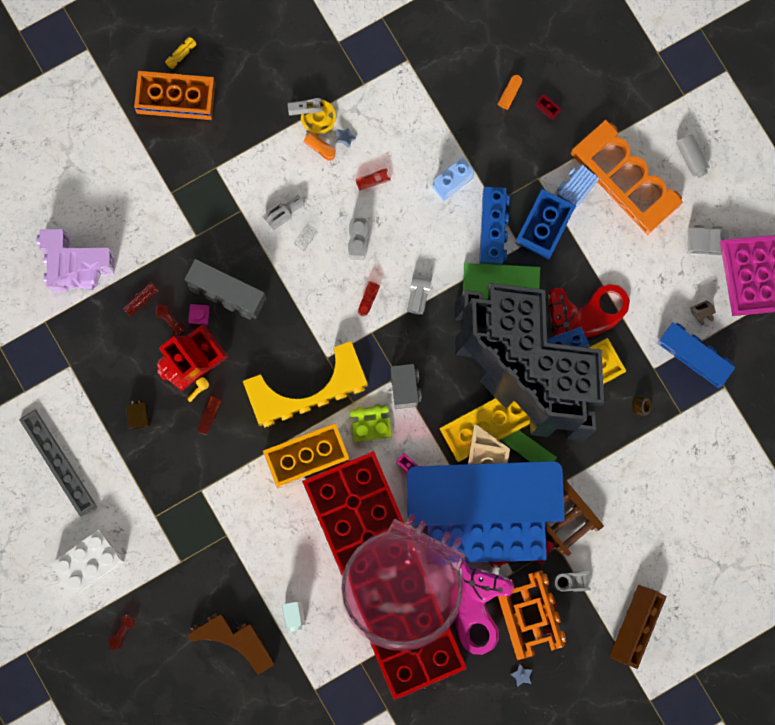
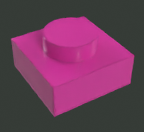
M190 304L189 324L208 326L210 306Z

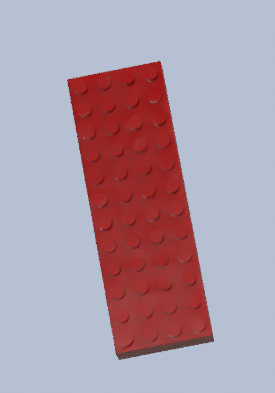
M372 451L302 481L393 699L396 700L467 669L375 452Z

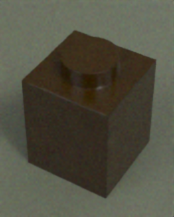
M135 400L130 402L131 405H126L128 428L130 430L150 427L146 403H142V400Z

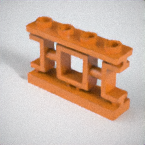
M542 570L528 574L531 584L518 588L514 586L512 593L521 591L523 603L516 604L513 607L510 595L498 596L517 660L535 655L533 645L549 641L551 650L565 646L566 636L559 627V623H561L560 616L553 607V604H555L552 592L549 593L547 587L549 580L546 573L543 574ZM539 584L542 597L531 600L528 589ZM537 603L543 622L526 626L521 607ZM551 623L554 636L551 635L543 638L540 627ZM532 629L535 640L524 643L521 631L524 632Z

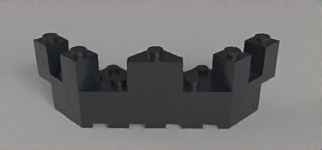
M490 283L488 285V300H483V292L464 290L455 302V320L463 321V329L455 337L456 355L474 357L487 371L480 382L505 409L514 401L530 417V435L549 437L556 429L566 430V439L585 441L596 431L595 412L586 411V405L602 406L604 404L602 350L547 343L545 290Z

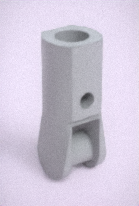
M314 98L288 102L289 116L322 112L323 108L320 107L322 99ZM313 104V108H308L307 105Z

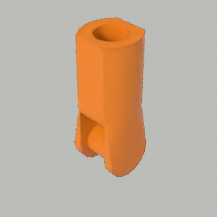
M514 75L509 81L498 102L500 107L509 109L522 83V78L519 75Z
M310 132L305 137L304 143L319 153L324 159L332 161L335 158V149L313 132Z

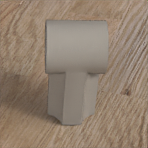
M413 275L407 312L423 315L432 278Z

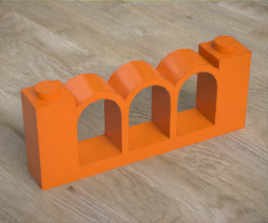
M605 120L572 149L571 155L580 165H583L599 177L597 183L648 236L683 204L682 196L671 188L667 191L666 184L658 176H648L649 170L646 162L640 157L630 156V146L624 139L617 137L619 133L616 126ZM611 145L618 146L624 153V159L606 174L592 159L606 147ZM629 164L636 165L642 172V178L624 194L610 178L624 166ZM654 184L660 191V198L642 213L629 197L642 185Z

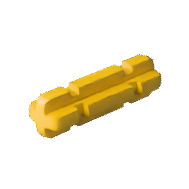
M188 37L184 41L185 44H181L173 52L172 57L165 61L169 68L174 69L177 62H180L190 52L189 50L196 46V42L191 37Z

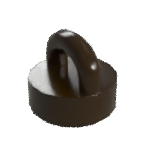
M639 396L633 400L632 411L634 414L647 416L650 413L652 404L648 397Z

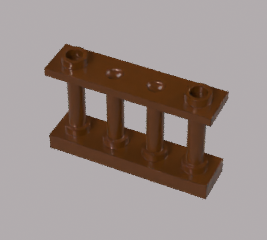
M563 477L564 500H570L574 506L564 516L565 521H557L551 527L545 522V531L557 544L555 546L556 550L562 556L564 554L569 556L572 554L568 549L589 530L597 532L604 525ZM582 514L586 519L585 524L562 542L555 533L574 517Z

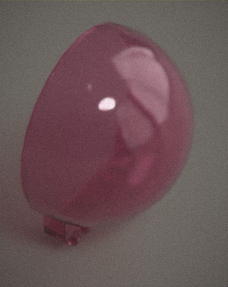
M412 514L405 524L394 519L387 532L374 536L360 545L349 558L342 575L341 596L343 608L350 623L362 637L374 645L388 650H414L433 643L454 622L462 601L463 585L460 568L465 561L466 555L457 551L462 539L457 538L451 548L446 545L450 540V533L446 532L440 542L422 533L426 521L422 520L418 524L417 529L412 528L411 525L415 521V516Z

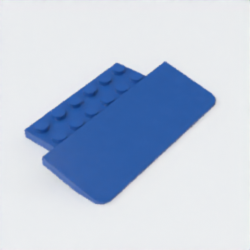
M553 461L414 466L407 472L408 526H428L429 564L461 563V561L546 560L545 522L565 521L562 467L559 463Z

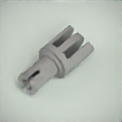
M297 195L286 204H278L262 217L275 230L290 220L292 213L304 206L305 203Z

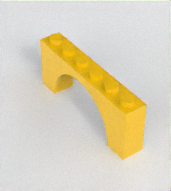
M352 341L333 347L336 358L333 376L324 389L311 397L290 399L280 396L267 386L261 374L244 380L243 383L259 426L269 427L275 424V420H288L293 417L292 414L300 412V414L311 411L310 407L315 405L322 407L329 404L331 399L336 398V401L346 398L350 392L354 391V394L364 391V387L368 386Z

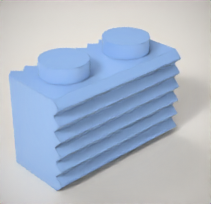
M580 165L579 168L574 167L568 175L570 177L568 182L565 183L563 181L557 188L559 192L557 196L576 205L575 209L599 180V177L583 165Z

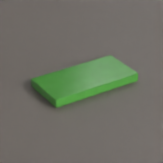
M464 263L463 291L483 292V300H488V285L490 283L539 289L540 267Z

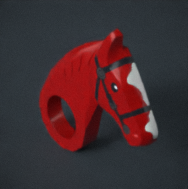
M607 284L600 287L588 303L579 309L568 300L563 288H553L548 294L550 320L554 333L552 337L580 326L586 338L597 336L610 330L629 310L630 300L627 292L618 285ZM611 292L618 295L622 303L621 310L616 314H607L602 311L599 300L603 294Z

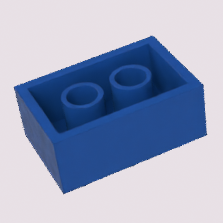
M542 189L515 244L549 260L576 205Z

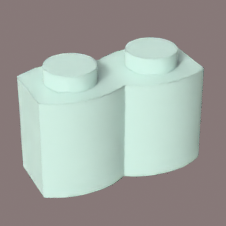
M302 601L282 604L285 628H289L290 631L302 630V625H305Z

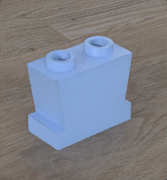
M462 157L433 180L435 184L432 185V188L445 201L474 178L473 174L475 171Z

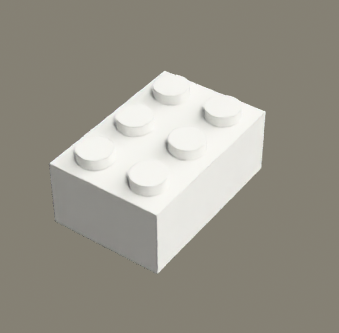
M98 529L50 565L72 596L77 597L124 561L103 531Z

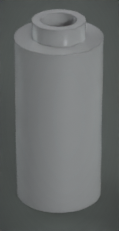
M693 134L677 141L676 144L691 174L698 178L706 175L710 167Z

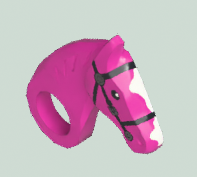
M461 561L463 577L459 584L455 601L456 629L460 641L466 650L472 654L483 655L493 650L499 641V629L486 607V602L496 596L511 595L514 583L511 579L485 570L470 569L466 561ZM475 623L483 624L489 631V641L485 646H477L470 639V628Z

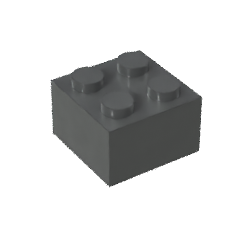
M414 364L391 366L390 374L394 408L418 407V402H421L422 399L421 388L416 386V383H419L418 369H414Z

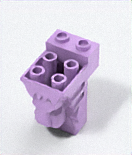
M40 229V235H37L36 241L37 246H40V250L44 253V265H47V273H44V284H47V287L53 293L67 292L68 289L77 290L79 288L94 290L98 285L100 275L114 274L115 255L110 248H69V236L63 229Z

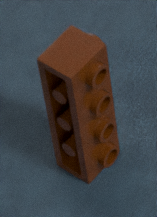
M638 585L629 609L626 612L623 624L619 629L615 644L611 649L610 658L638 669L667 596L653 589Z

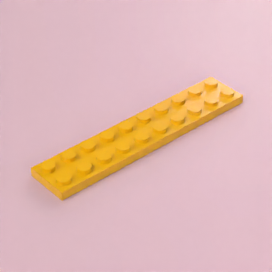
M608 338L590 347L591 349L602 350L603 384L626 372ZM495 398L441 427L440 431L459 463L470 455L474 425H478L499 441L529 425L530 417L515 401L505 409Z

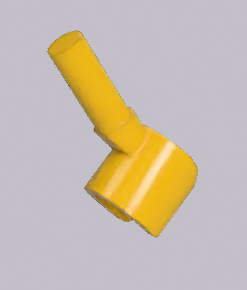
M202 377L196 381L198 388L187 398L190 402L198 393L209 387L206 378Z

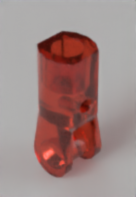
M381 169L356 178L358 190L361 191L391 181V178L387 175L388 169ZM380 175L381 180L376 181L375 176Z
M369 281L358 308L360 316H366L370 312L380 285Z

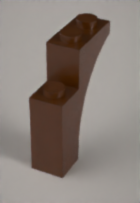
M215 613L207 618L208 623L203 626L200 623L190 629L191 633L187 635L191 642L212 640L234 648L249 661L257 675L275 665L252 624L248 626L246 623L236 628L237 632L234 634L223 614L218 616Z

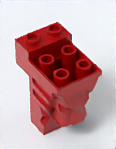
M201 325L187 337L173 336L159 347L163 357L157 363L159 368L157 372L163 380L167 379L183 391L229 356L207 326Z

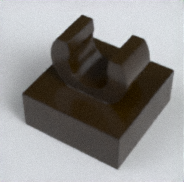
M706 300L690 307L692 315L697 318L701 325H704L703 319L705 317H708L710 321L714 320L712 314L716 313L715 307Z

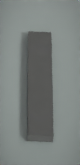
M35 409L20 418L19 421L79 516L82 517L96 508V503L37 410Z

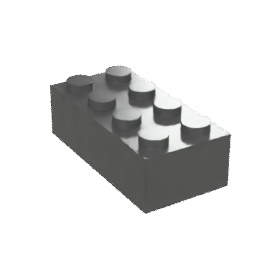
M196 259L184 279L191 292L198 295L201 292L207 296L208 300L214 303L219 301L223 304V307L230 311L236 309L241 313V316L249 320L251 318L257 319L266 301L264 292Z

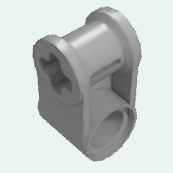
M589 571L558 574L552 580L553 588L561 592L591 591V588L588 586ZM560 577L565 578L567 582L564 588L558 586L557 582Z

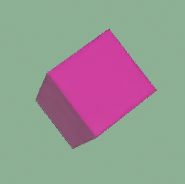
M405 453L396 461L405 472H408L414 466H418Z

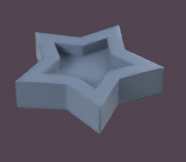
M349 127L345 130L337 129L335 131L338 136L336 143H343L348 148L351 146V142L356 139L350 133Z
M519 664L517 671L510 674L516 678L517 687L522 683L531 684L529 676L532 669H524Z

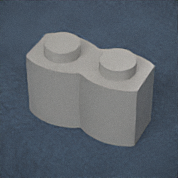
M352 218L349 224V257L351 260H365L367 255L368 223L366 218Z
M694 225L693 228L688 230L687 253L722 255L720 241L728 239V230H723L721 226L706 229L703 225Z

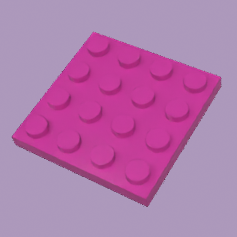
M775 235L720 241L732 316L775 312Z

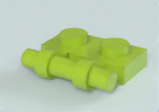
M376 404L374 407L363 408L362 406L350 410V417H358L359 422L351 423L354 443L392 438L390 418L382 419L381 413L389 412L388 405L380 406V404ZM375 414L376 420H364L366 415Z

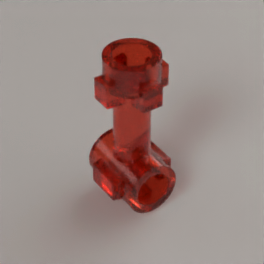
M158 305L155 315L158 318L164 319L172 328L170 332L173 335L180 336L186 330L184 324L175 321L169 314L170 309L167 305Z
M126 614L124 618H121L120 622L122 625L115 637H110L108 640L111 650L114 651L115 649L122 648V639L129 627L133 629L135 626V619Z

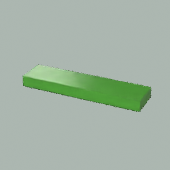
M520 430L499 440L529 462H554L557 459L556 456Z

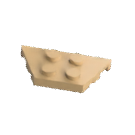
M474 425L468 464L508 463L510 448L478 425Z

